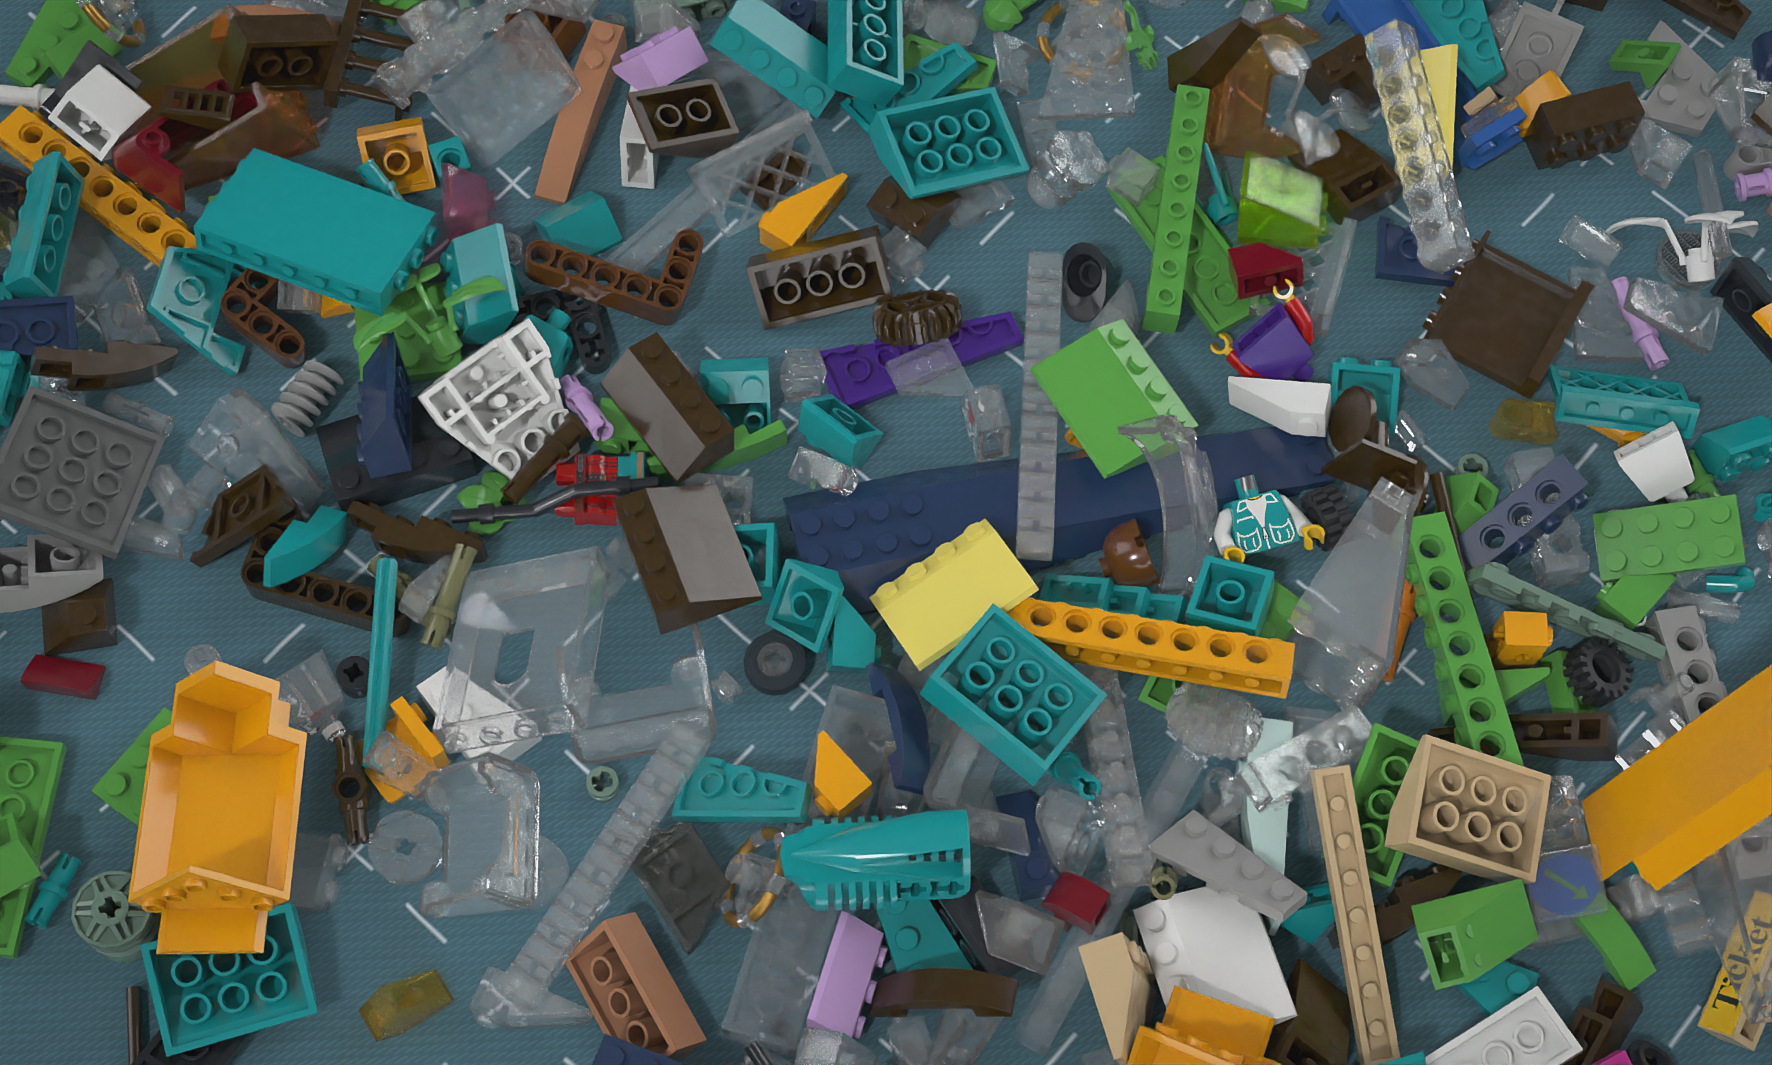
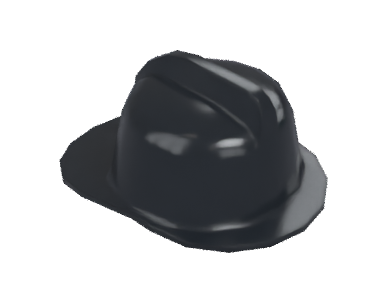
M1080 242L1069 248L1063 259L1062 300L1067 315L1074 321L1084 323L1092 321L1103 309L1107 290L1114 279V270L1110 260L1101 253L1099 248L1092 243Z

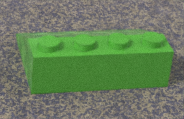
M1123 319L1096 328L1034 365L1030 370L1104 479L1182 448L1198 427L1195 419Z

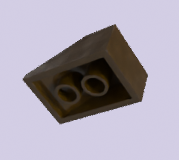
M716 77L628 92L626 95L650 153L692 158L724 154L729 152L740 133Z

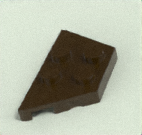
M265 463L217 495L211 515L201 532L208 538L201 550L192 552L190 562L200 568L234 546L242 544L253 534L266 529L272 522L294 509L295 504L276 469Z

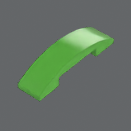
M1547 870L1544 876L1577 895L1571 901L1589 900L1585 885L1579 891L1551 871ZM1600 890L1595 901L1587 909L1570 915L1606 959L1602 964L1622 988L1630 991L1656 972L1650 957L1637 936Z

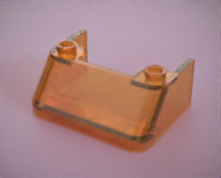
M1287 13L1254 23L1262 29V35L1217 86L1210 90L1203 143L1209 145L1211 153L1266 162L1302 152L1303 145L1272 126L1265 125L1272 77L1283 74L1291 67L1295 48L1319 41L1320 34Z

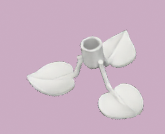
M1732 210L1701 213L1684 219L1685 224L1702 222L1701 247L1688 249L1689 256H1685L1668 221L1664 218L1637 217L1625 219L1611 225L1604 232V238L1618 229L1633 225H1650L1664 228L1679 257L1680 266L1686 265L1688 283L1715 280L1714 248L1717 236L1723 233H1741L1753 238L1758 231V222L1740 221L1732 223L1735 219L1744 216V211ZM1712 221L1727 223L1708 228Z

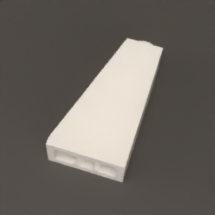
M630 86L629 92L638 91L633 86ZM627 100L620 133L622 186L654 189L659 154L649 152Z

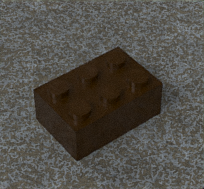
M324 14L232 16L217 67L231 93L323 89L339 39Z
M1627 81L1540 103L1523 139L1538 170L1549 167L1556 169L1568 162L1576 160L1587 161L1599 154L1607 152L1614 154L1624 150L1628 146L1645 111L1631 82Z

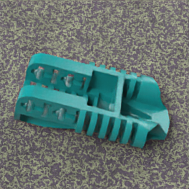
M966 809L926 811L892 818L891 815H884L883 821H878V816H871V822H865L864 816H858V823H851V817H844V823H838V817L831 818V824H824V818H812V826L806 827L800 833L783 837L780 851L783 875L797 884L806 902L816 912L829 911L828 904H835V911L842 910V904H849V910H856V903H862L863 909H870V902H876V908L883 909L884 902H890V908H897L898 901L960 898L969 892L971 881L970 835ZM961 851V862H954V853ZM946 854V861H939V855ZM924 855H931V861H924ZM909 856H916V860H909Z

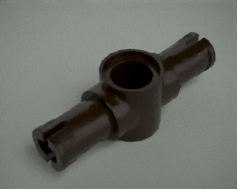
M347 734L345 739L342 736H337L333 740L338 769L335 770L332 792L339 801L340 814L344 815L347 846H358L359 842L363 845L371 842V839L369 837L366 811L369 810L368 802L371 798L372 789L365 780L364 767L359 763L357 735ZM352 782H359L360 790L358 794L352 798H345L344 790L346 786Z

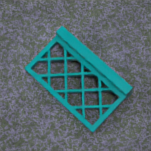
M1549 366L1547 376L1556 402L1553 414L1555 421L1650 433L1674 421L1681 438H1692L1700 407L1698 403L1689 401L1683 383Z

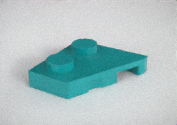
M1503 961L1477 979L1455 986L1467 998L1473 999L1478 1004L1479 1009L1489 1017L1535 988L1539 973Z

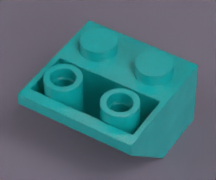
M768 357L701 360V388L733 429L744 424L748 432L752 434L771 424Z
M1759 415L1701 434L1690 450L1694 449L1706 472L1712 474L1715 481L1721 480L1723 483L1736 479L1742 472L1752 470L1753 473L1760 472L1772 464V420Z

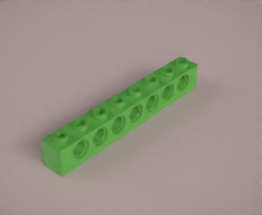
M1177 85L1172 108L1142 330L1175 335L1180 317L1210 89Z
M1445 511L1405 518L1395 535L1396 545L1400 553L1404 552L1407 562L1405 565L1406 579L1410 585H1414L1417 595L1415 596L1416 612L1419 617L1423 616L1426 625L1424 630L1425 642L1429 649H1433L1436 658L1434 662L1435 675L1439 682H1443L1446 692L1444 695L1445 708L1448 715H1453L1455 721V742L1457 745L1481 753L1483 752L1480 749V745H1487L1493 749L1495 753L1493 757L1524 767ZM1420 550L1431 552L1435 558L1423 556ZM1430 582L1440 583L1444 590L1434 589ZM1439 614L1450 615L1454 622H1445ZM1449 646L1459 647L1464 652V655L1454 654ZM1464 678L1470 680L1473 683L1474 688L1469 689L1464 687L1460 683L1459 679ZM1469 712L1480 713L1485 722L1473 720Z

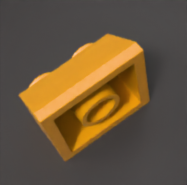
M422 117L357 129V141L363 164L370 158H373L389 181L394 180L397 184L395 188L400 195L436 188Z

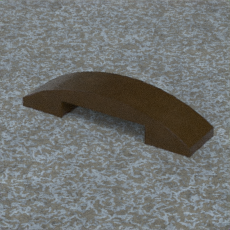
M927 968L904 971L878 981L870 1014L872 1017H907L909 1009H972L976 1017H1012L1019 983L1017 979L1003 975L968 969Z

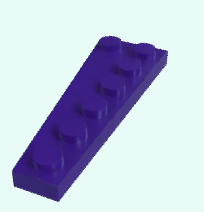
M1009 311L966 320L962 323V327L958 329L957 333L952 334L949 338L940 339L938 342L927 343V345L919 344L915 347L913 345L904 347L900 345L891 346L881 343L879 339H876L872 344L857 347L852 344L813 353V360L829 394L834 395L851 409H855L1023 345L1024 338Z

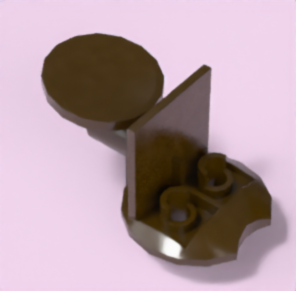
M1352 386L1345 389L1337 398L1329 420L1331 443L1341 454L1321 467V472L1369 491L1366 501L1372 503V524L1378 533L1392 537L1405 518L1416 517L1426 508L1427 499L1429 498L1427 493L1429 481L1427 465L1419 456L1403 454L1389 448L1388 425L1377 420V405L1374 396L1368 389L1360 386Z

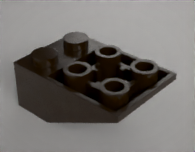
M1341 128L1287 157L1342 231L1394 204L1403 185L1402 180L1384 157Z
M1298 959L1286 983L1298 1016L1273 1026L1263 1057L1274 1060L1282 1065H1346L1351 1022L1349 997L1302 959Z

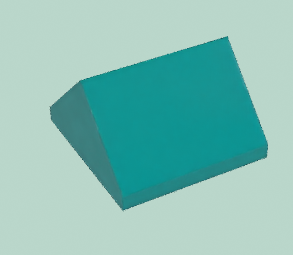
M591 190L533 219L534 224L545 241L592 257L623 242V238L604 197Z
M786 559L765 623L814 652L822 653L844 591L838 571L794 559Z

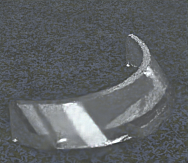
M1160 415L1118 426V434L1130 438L1145 455L1152 469L1159 492L1163 518V561L1160 576L1161 583H1159L1157 594L1184 596L1189 605L1205 555L1213 557L1217 555V552L1212 548V536L1218 519L1217 495L1214 490V477L1206 451H1199L1196 445L1198 435L1192 427H1185L1177 420L1175 415ZM1185 612L1183 624H1186V612Z

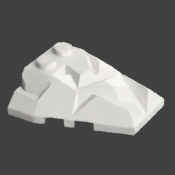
M529 318L488 342L435 380L433 385L418 396L420 402L441 429L460 441L510 480L544 445V437L547 434L552 435L565 421L564 416L569 413L568 409H564L558 390L561 389L559 379L554 377L549 361V358L552 356L549 347ZM577 443L569 451L570 456L567 459H559L556 464L564 463L580 451L579 444ZM554 464L541 479H543L545 476H547L549 473L555 470L556 464Z

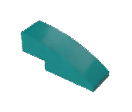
M321 505L308 523L293 520L264 557L263 586L271 588L288 582L312 570L334 554L346 541L347 512Z

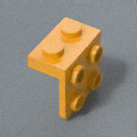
M402 696L390 704L395 717L386 723L383 767L381 769H367L364 767V773L390 804L398 802L450 764L444 750L448 747L445 739L437 729L430 732L424 725V722L428 719L415 702L409 705ZM364 739L357 744L360 765H362Z

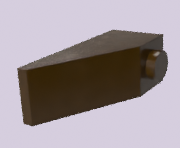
M1240 16L1167 57L1169 90L1176 93L1178 84L1210 90L1214 89L1262 35V29Z
M1609 712L1508 714L1520 753L1580 762L1617 761L1618 727Z

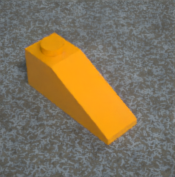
M845 173L838 174L779 202L771 212H765L758 224L760 243L775 251L809 242L848 193V175Z

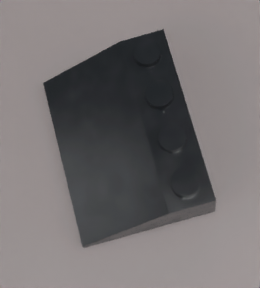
M419 395L412 397V470L370 478L366 465L361 466L357 458L356 446L361 445L357 433V424L362 423L359 414L316 427L337 502L341 511L347 512L353 500L364 505L366 502H371L381 507L477 476L470 450L435 423L418 399Z

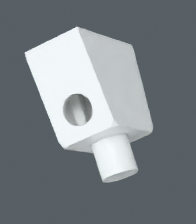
M1674 421L1613 451L1620 467L1650 502H1654L1662 497H1665L1668 503L1690 500L1684 486L1692 483L1695 477L1681 435Z

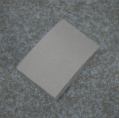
M48 534L27 535V547L0 548V613L21 611L55 603L90 588L104 579L102 554Z

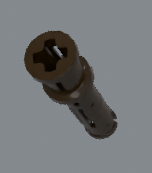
M567 413L564 416L565 421L552 435L547 434L544 437V445L500 489V492L508 501L517 505L524 495L537 484L559 459H567L570 456L569 451L578 441L590 435L587 427L574 415Z

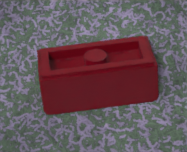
M35 654L23 672L20 682L26 689L96 700L106 667L105 665Z

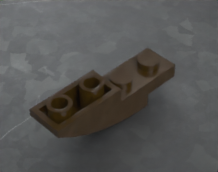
M127 340L108 341L103 353L92 349L67 350L53 345L35 347L30 363V375L66 378V391H102L124 388L146 382L170 371L178 355V348L167 347L160 343L150 345L133 344Z
M353 500L347 510L352 525L372 533L371 538L376 550L390 556L411 562L449 566L455 545L459 543L463 544L464 548L469 546L478 551L472 564L485 562L488 557L481 537L470 531H465L463 534L454 530L443 519L435 517L432 520L422 515L415 527L412 521L398 515L394 518L385 514L384 510L376 504L366 502L364 505Z
M1441 864L1428 870V876L1416 880L1414 876H1409L1396 882L1394 890L1387 897L1388 902L1374 905L1381 947L1403 936L1416 926L1411 908L1412 905L1446 897L1463 871ZM1336 921L1334 922L1335 927L1327 936L1333 950L1340 947Z

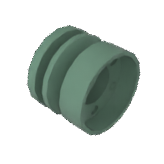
M121 870L105 871L90 878L78 890L72 903L71 916L76 932L101 956L117 963L134 962L143 958L140 945L158 940L161 913L146 912L142 909L141 905L128 902L132 874ZM115 912V917L110 918L109 916Z

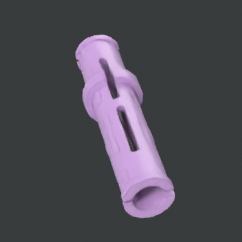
M1627 277L1616 278L1611 281L1612 284L1607 285V288L1633 335L1632 342L1634 346L1639 347L1650 371L1665 367L1670 362V359L1658 339L1659 332L1656 327H1652Z
M570 375L562 377L559 380L561 389L558 390L566 398L567 407L572 412L577 413L595 440L599 441V438H601V441L608 440L612 436L614 428L599 407L593 402L592 393L586 387L581 386L575 376L572 375L571 378Z

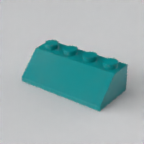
M736 0L708 42L711 46L817 119L836 92L835 89L828 87V47L762 0Z
M53 151L34 162L32 173L27 177V194L24 205L19 209V226L17 234L11 242L12 255L9 267L5 269L3 275L4 287L17 299L58 296L85 183L84 178L60 152Z

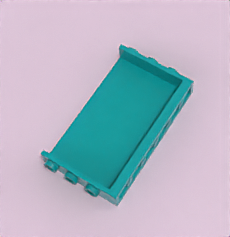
M256 148L252 149L246 159H242L239 162L236 172L229 180L222 184L219 194L213 202H209L206 205L203 215L194 225L197 250L379 316L384 314L399 291L402 292L406 288L409 275L414 268L418 269L420 267L424 253L429 246L433 247L439 236V228L436 227V212Z

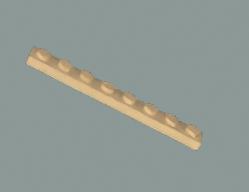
M1344 765L1311 770L1310 776L1360 1065H1378L1400 1058L1350 766Z

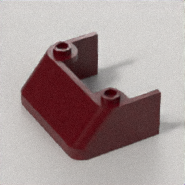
M224 79L213 81L200 88L231 93ZM250 92L232 93L235 94L230 122L266 147L270 148L273 146V107ZM178 101L171 107H179L180 101ZM187 102L186 108L192 109L194 103ZM200 106V110H207V107ZM158 115L115 145L112 151L113 164L117 170L182 213L185 210L184 172L162 157L203 127Z

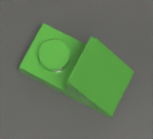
M1623 40L1609 59V64L1613 71L1640 72L1645 87L1649 90L1669 67L1681 49V45L1677 42Z

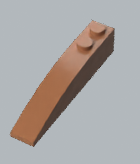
M594 19L560 107L534 194L536 199L559 205L568 202L617 77L612 67L622 62L620 55L627 51L625 27Z

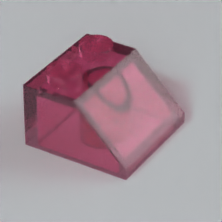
M441 163L443 218L449 243L454 238L495 224L496 219H491L490 210H496L494 190H488L486 178L452 164Z

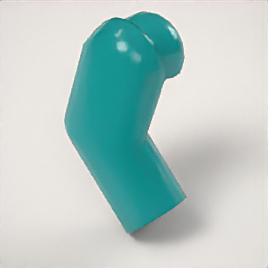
M1744 567L1737 569L1735 576L1707 575L1706 592L1738 593L1750 591L1756 583L1753 579L1754 572L1750 568Z

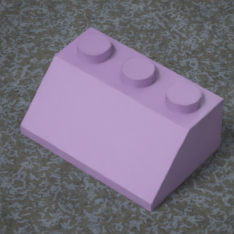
M841 911L807 1016V1035L850 1048L853 1037L861 1038L866 1022V1017L860 1016L864 1002L871 1004L877 982L872 980L875 967H883L888 947L882 945L884 933L844 911Z

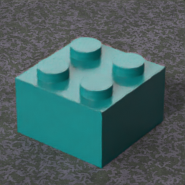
M1205 555L1186 611V625L1206 626L1214 630L1232 633L1242 632L1249 636L1260 637L1274 594L1275 571Z

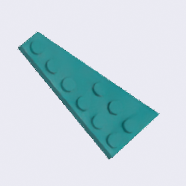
M1408 0L1441 46L1458 45L1457 68L1479 94L1506 76L1483 0Z

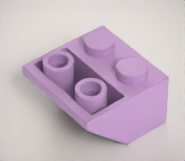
M674 26L646 40L642 45L620 55L622 62L613 66L612 69L615 74L639 91L666 86L709 60L691 26L680 31Z

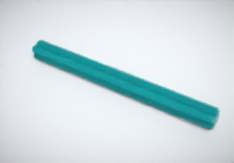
M379 558L376 567L362 765L367 769H381L384 765L398 567L397 561L393 558Z

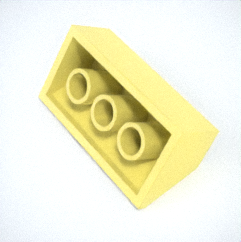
M1457 44L1412 52L1406 63L1402 62L1400 82H1405L1404 94H1400L1398 112L1403 113V125L1398 126L1397 144L1402 145L1401 156H1398L1396 159L1395 172L1403 182L1402 187L1439 189L1452 173Z

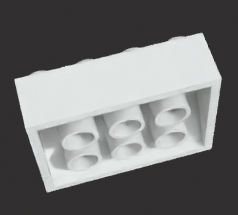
M1205 886L1174 894L1168 900L1158 899L1133 910L1166 1009L1174 985L1275 1018L1274 1025L1298 1016L1260 912L1239 903L1237 896L1225 891L1218 893Z

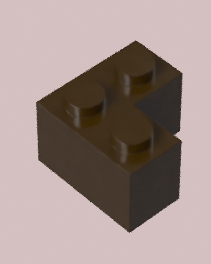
M1359 33L1311 61L1303 84L1322 106L1348 92L1368 114L1392 99L1399 77Z

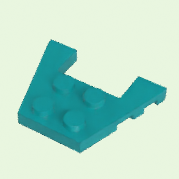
M169 246L165 250L146 310L225 373L233 377L238 373L246 346L213 333L221 308V298L226 292L230 277L238 279L247 267L197 249ZM256 280L252 286L261 289L265 285L266 280Z

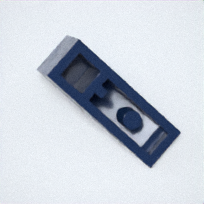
M1028 790L997 796L995 799L1019 902L1046 897L1057 880L1051 849L1032 792Z

